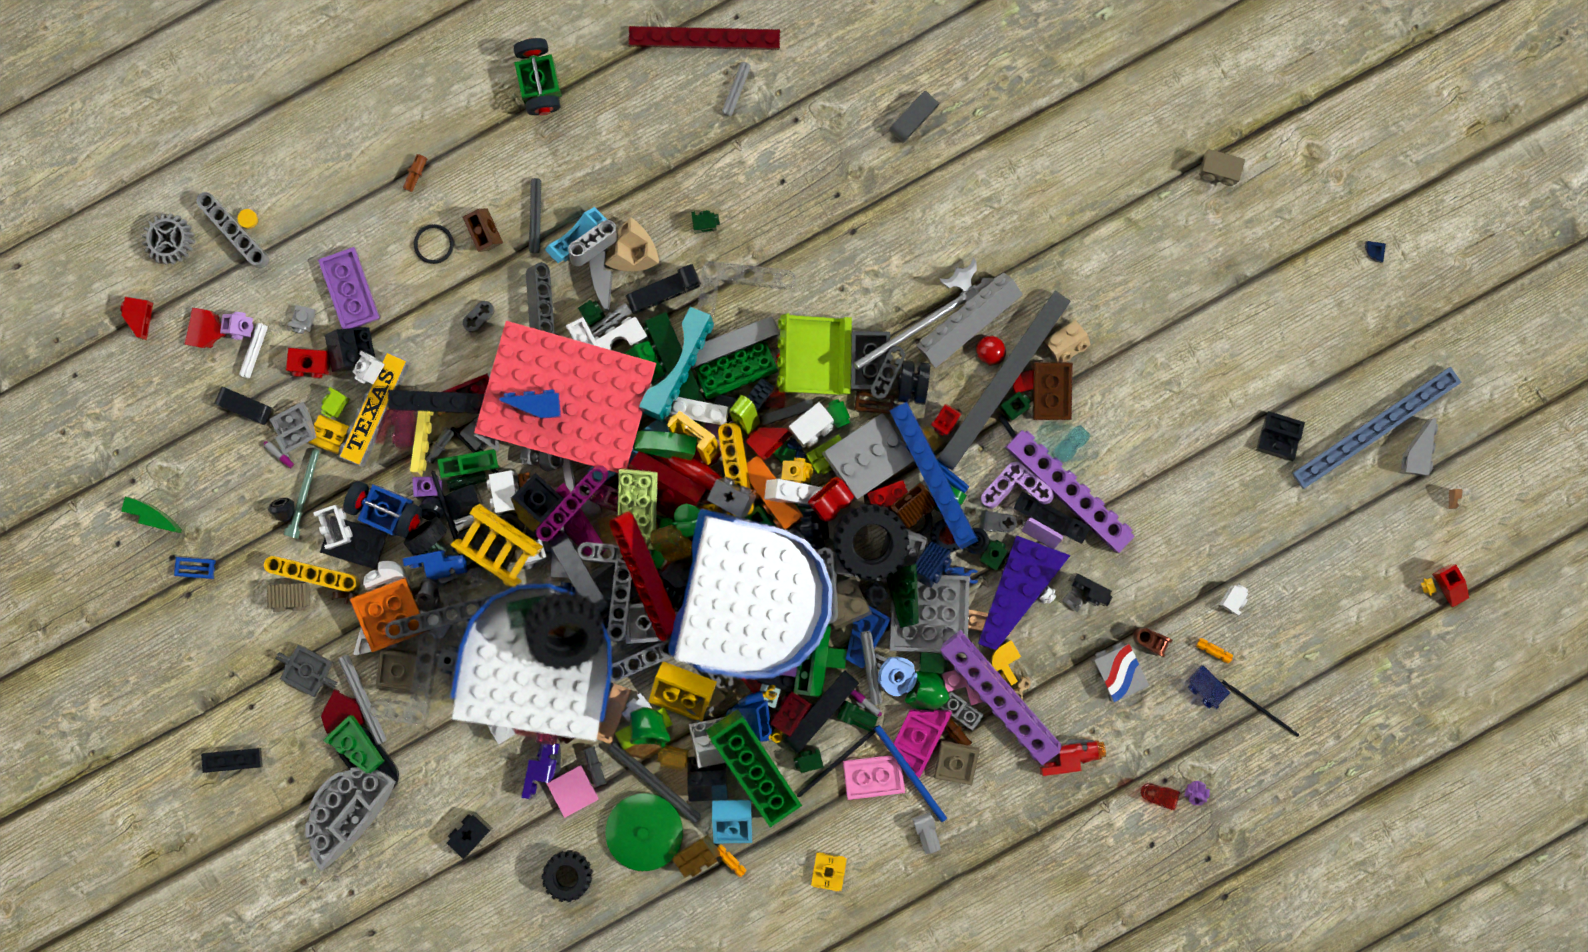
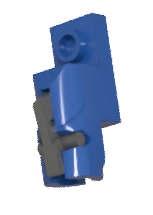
M444 550L403 558L404 566L410 565V569L422 567L421 563H423L426 577L438 579L441 583L463 576L468 572L464 555H447L446 558Z

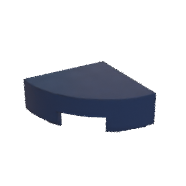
M1366 241L1365 249L1369 257L1378 263H1383L1386 243Z

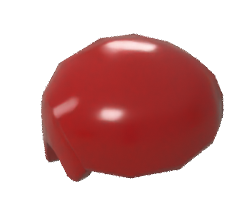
M992 335L983 337L978 342L976 353L982 362L988 366L1000 364L1005 359L1006 348L1001 339Z

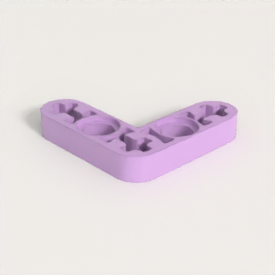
M1011 462L983 492L981 501L986 508L993 509L1001 503L1017 484L1041 504H1049L1053 500L1054 495L1052 489L1019 462ZM1013 468H1015V469H1018V468H1019L1020 473H1019V474H1017V473H1014V474H1013L1012 469H1013ZM1007 474H1008L1009 477L1012 478V480H1013L1012 482L1010 481V479H1009L1008 477H1006ZM1033 478L1035 485L1030 488L1026 487L1025 481ZM1001 481L1008 482V487L1004 490L998 488V484ZM1038 487H1039L1040 490L1043 491L1044 493L1047 492V494H1048V497H1047V498H1046V497H1043V498L1041 499L1042 496H1041L1040 492L1037 491ZM994 488L999 494H1001L1000 496H998L997 493L995 494V492L993 491ZM988 496H989V497H992V496H993L994 502L992 503V502L989 501V502L987 503V499H986V498H987Z

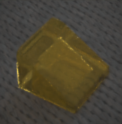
M926 426L922 431L934 452L943 443V440L932 428Z

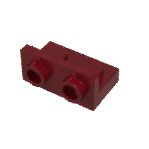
M794 692L784 696L781 701L782 707L779 711L775 710L770 718L772 721L770 723L771 726L791 737L811 707V703Z

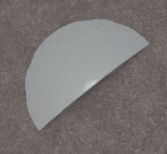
M359 767L350 768L351 770L336 773L318 789L309 806L311 813L309 821L306 822L305 833L311 846L309 853L320 871L327 868L351 847L377 817L395 785V781L390 776L379 770L365 773Z

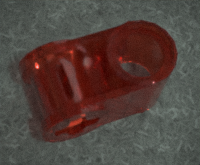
M1151 783L1144 784L1140 791L1143 799L1161 807L1176 810L1180 791ZM1148 791L1155 792L1154 795H1148Z

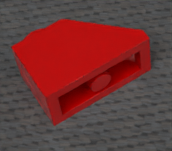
M125 297L120 307L121 316L137 338L147 340L154 303L148 300Z
M759 428L748 435L746 442L766 461L792 434L787 428Z

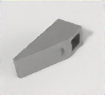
M1437 418L1427 420L1402 456L1400 473L1422 477L1429 476L1433 469L1431 457L1436 447L1434 435L1438 431Z

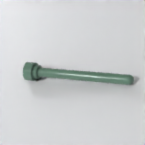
M314 448L311 452L291 524H288L287 528L285 527L283 535L299 539L301 531H299L300 527L298 525L320 453L317 448Z

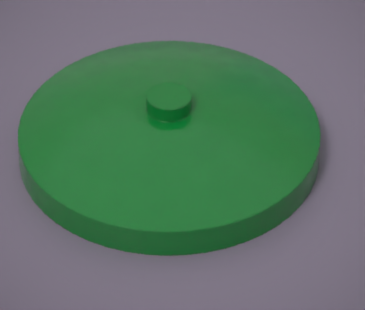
M653 793L633 794L621 800L611 811L606 823V842L613 857L623 866L643 872L656 870L669 863L678 852L683 838L682 820L676 808L662 796Z

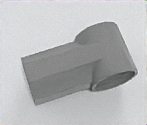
M931 812L912 818L925 854L941 850Z

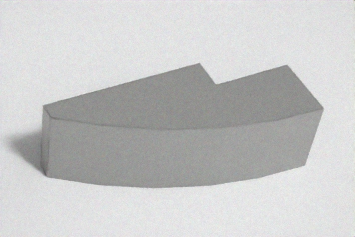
M602 251L590 260V271L598 299L605 311H610L613 273L606 270V252Z

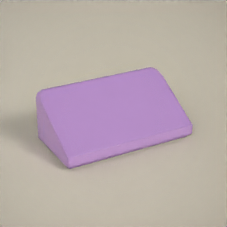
M1028 518L1022 528V532L1052 549H1055L1063 539V535L1033 518Z

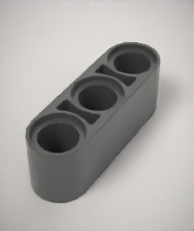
M925 90L894 122L889 131L904 143L940 103Z

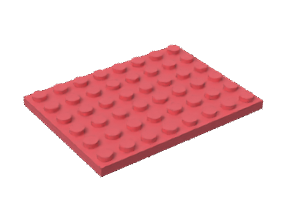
M506 321L474 433L594 467L601 465L608 471L619 473V469H627L643 413L639 405L647 389L650 388L656 363ZM543 390H555V393L560 394L561 417L541 419L499 401V397H504V393H515L516 396H523V392L535 391L536 395L543 394Z

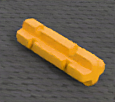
M1203 638L1198 640L1197 648L1205 650V652L1218 659L1221 658V661L1225 663L1232 661L1233 654L1224 652V649L1208 643Z
M720 844L717 847L720 852L718 857H721V860L731 870H734L738 877H742L747 871L746 868L740 865L739 861Z

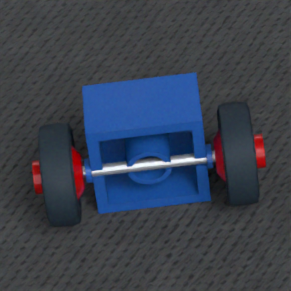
M356 481L352 484L343 503L344 512L353 516L360 512L357 520L391 535L401 536L406 539L413 535L422 515V508L413 504L414 500L372 484L369 491V486L362 481Z

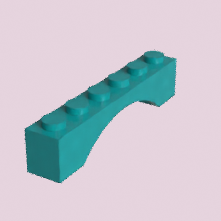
M692 307L689 308L682 321L684 344L678 363L664 380L647 389L639 405L640 410L644 414L663 421L665 416L667 417L670 414L671 405L674 399L678 398L682 383H685L688 379L690 367L695 365L699 350L703 349L706 341L705 338L708 333L712 332L714 327L710 314Z

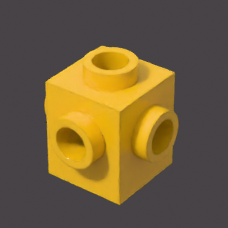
M794 458V461H783L782 480L802 484L810 483V478L813 476L812 464L805 462L803 458Z

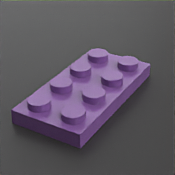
M355 247L318 259L342 329L357 328L380 319Z

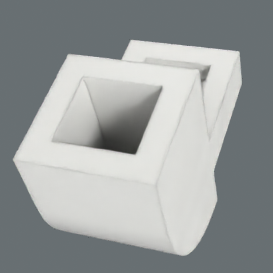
M381 561L378 562V571H370L364 576V586L368 591L381 584H389L406 577L410 586V580L405 570L398 563Z

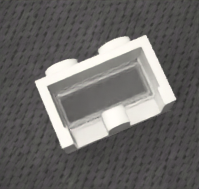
M333 505L313 512L314 516L319 518L321 524L319 530L325 536L327 545H324L325 549L330 550L351 542L350 537L353 535L350 527L345 525L344 519L347 517L343 508H340L339 505Z

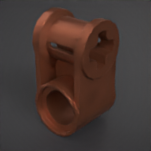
M1138 628L1133 633V639L1137 644L1161 657H1165V651L1169 643L1173 641L1147 628ZM1143 631H1145L1148 636L1147 640L1144 642L1140 640V634Z

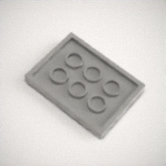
M883 413L822 453L838 478L842 479L852 492L854 501L914 461V458Z

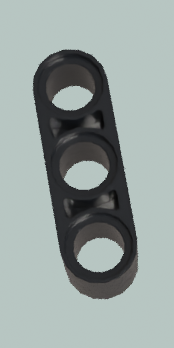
M221 386L214 404L263 425L266 424L273 409L268 405Z

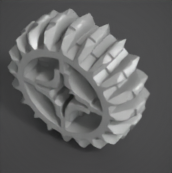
M164 213L161 214V219L154 216L155 222L148 221L150 227H144V230L147 231V234L142 235V238L146 239L142 242L143 246H147L145 252L150 253L149 257L151 259H155L158 263L163 262L165 265H168L169 261L173 265L176 264V259L179 262H183L182 256L189 257L188 253H186L187 250L193 251V248L189 246L195 243L194 240L190 239L195 236L193 232H190L192 226L187 225V220H181V216L176 215L174 217L172 213H169L168 216ZM167 225H175L166 231L161 229ZM158 234L159 239L155 244L156 235ZM164 234H165L166 236H169V238H171L170 241H171L172 243L167 242L166 237L164 236ZM182 235L181 243L179 244L178 238ZM171 247L175 249L173 252L170 253H162L164 250L166 251L168 248Z

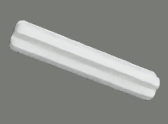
M257 323L239 373L244 378L251 377L268 328L264 324Z

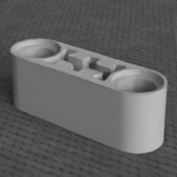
M610 220L602 221L572 242L568 247L570 262L575 266H582L615 243L617 240L615 223Z

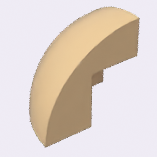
M629 218L618 230L616 242L609 246L605 265L622 271H641L659 264L658 253L652 239L636 220Z

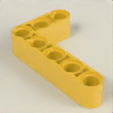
M736 423L722 424L718 429L725 477L733 479L736 485L739 484L751 489L741 428ZM728 427L732 429L731 436L727 434ZM731 446L735 448V455H732L730 452ZM735 465L739 469L738 474H735L733 471ZM713 503L698 507L700 510L707 509L723 513L722 508ZM753 504L749 510L748 515H750L754 510Z

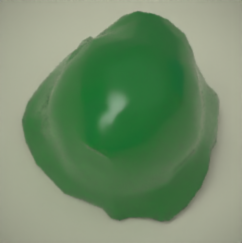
M915 671L917 673V681L914 688L908 692L905 698L906 704L917 710L938 709L946 704L949 700V694L943 684V678L936 673ZM920 683L916 697L915 688Z
M641 707L630 713L631 744H656L661 748L666 746L665 743L670 741V736L665 728L662 714L649 707Z

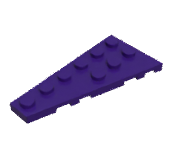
M1016 535L977 644L997 650L1071 555Z

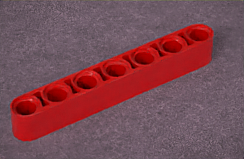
M626 511L610 520V528L655 634L661 641H666L671 638L676 614L636 519L632 513Z

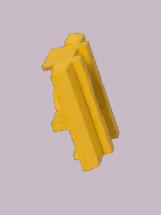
M320 414L314 423L316 438L308 443L338 455L341 444L346 441L347 431L350 426ZM327 430L334 433L332 439L325 437Z
M821 852L816 853L811 886L842 891L847 858ZM826 867L833 868L831 877L825 876Z

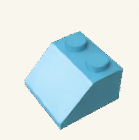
M751 800L712 801L714 844L752 843Z

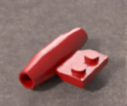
M698 443L696 444L695 455L692 460L674 456L664 458L653 455L657 461L707 488V490L711 491L716 479L722 478L709 467L716 463L722 455L721 448L709 465L702 461L697 449Z

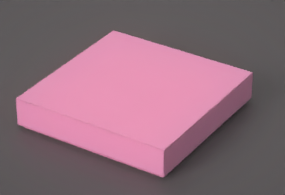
M582 765L547 783L564 818L599 800Z

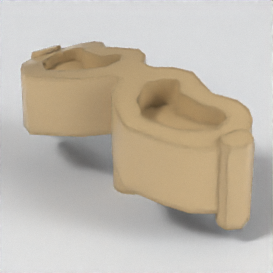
M1027 676L1022 677L1021 681L1017 684L1018 688L1014 689L1022 700L1023 690L1030 688V678Z

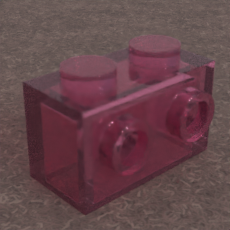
M394 410V414H391V423L395 428V433H392V442L399 449L413 448L417 411Z

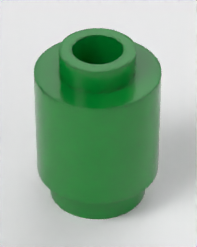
M836 399L828 403L829 407L826 410L834 419L833 425L836 426V429L851 423L849 420L850 415L843 401L839 402Z

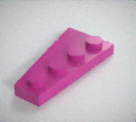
M565 483L556 489V492L564 499L570 493ZM568 499L569 506L575 508L577 506L576 501ZM581 508L564 525V531L578 546L585 542L603 544ZM558 513L561 521H564L563 515ZM587 547L583 549V552L589 557L592 554V549Z

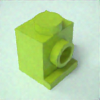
M330 387L328 389L331 392L330 395L327 394L322 400L321 413L329 418L332 416L338 418L350 398Z

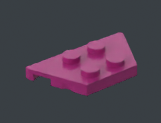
M909 710L893 744L919 778L952 714L951 710Z

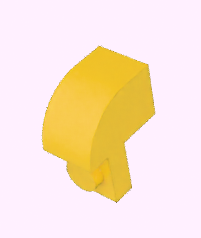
M1008 640L1001 644L997 650L993 651L990 664L996 671L1001 670L999 674L1009 685L1018 682L1008 665L1019 659L1021 655L1012 640Z

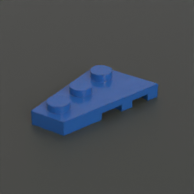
M870 606L872 615L853 623L846 660L862 669L865 667L861 632L870 631L872 633L875 649L891 621V618Z

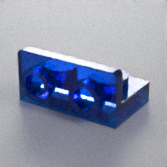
M1201 665L1186 680L1189 684L1188 689L1195 695L1199 694L1203 698L1201 702L1209 709L1212 707L1217 710L1219 708L1218 705L1231 693L1204 665Z

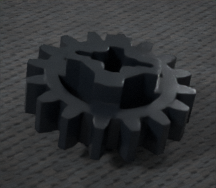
M812 508L805 509V512H803L804 517L801 518L803 524L800 525L804 540L814 550L822 549V546H825L824 540L827 539L825 533L828 532L826 522L821 520Z

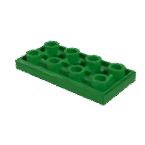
M762 341L696 367L695 371L708 400L776 373L778 369L766 341Z

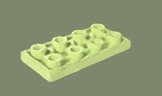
M619 469L618 516L626 511L632 513L648 550H654L658 472Z

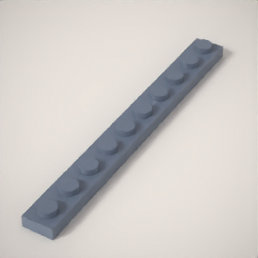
M1448 367L1294 471L1292 475L1301 488L1305 489L1462 382L1453 369Z

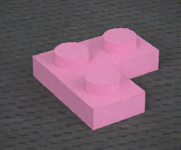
M975 667L970 668L972 672H979ZM955 669L942 674L948 692L965 687L970 705L983 702L980 699V694L975 689H971L965 677L959 675Z

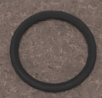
M430 224L424 226L415 236V253L426 263H441L453 251V237L449 230L441 225ZM430 228L443 230L450 240L447 254L438 260L425 258L418 249L420 235Z

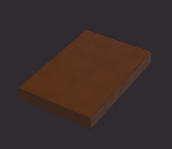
M1034 362L1033 420H1072V362Z

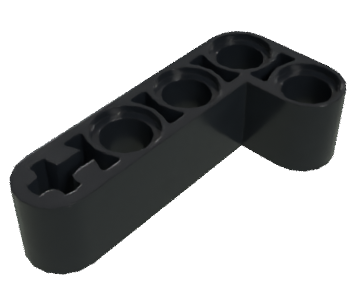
M694 265L684 266L677 270L678 273L627 294L626 299L632 313L642 312L700 287L701 282Z

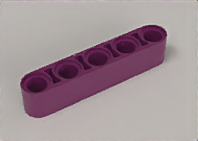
M601 465L595 466L537 528V537L541 541L552 539L608 478V470ZM594 471L601 472L603 478L597 480L594 477ZM581 485L588 486L590 492L588 494L583 493ZM568 499L575 500L577 506L575 508L569 506ZM555 514H562L564 521H558ZM543 527H548L551 530V535L544 534Z

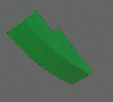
M637 431L633 450L664 458L674 456L692 460L695 455L698 437L660 431Z
M494 449L437 459L440 478L499 468Z
M125 496L121 511L138 515L139 524L181 533L182 529L160 509L142 500Z

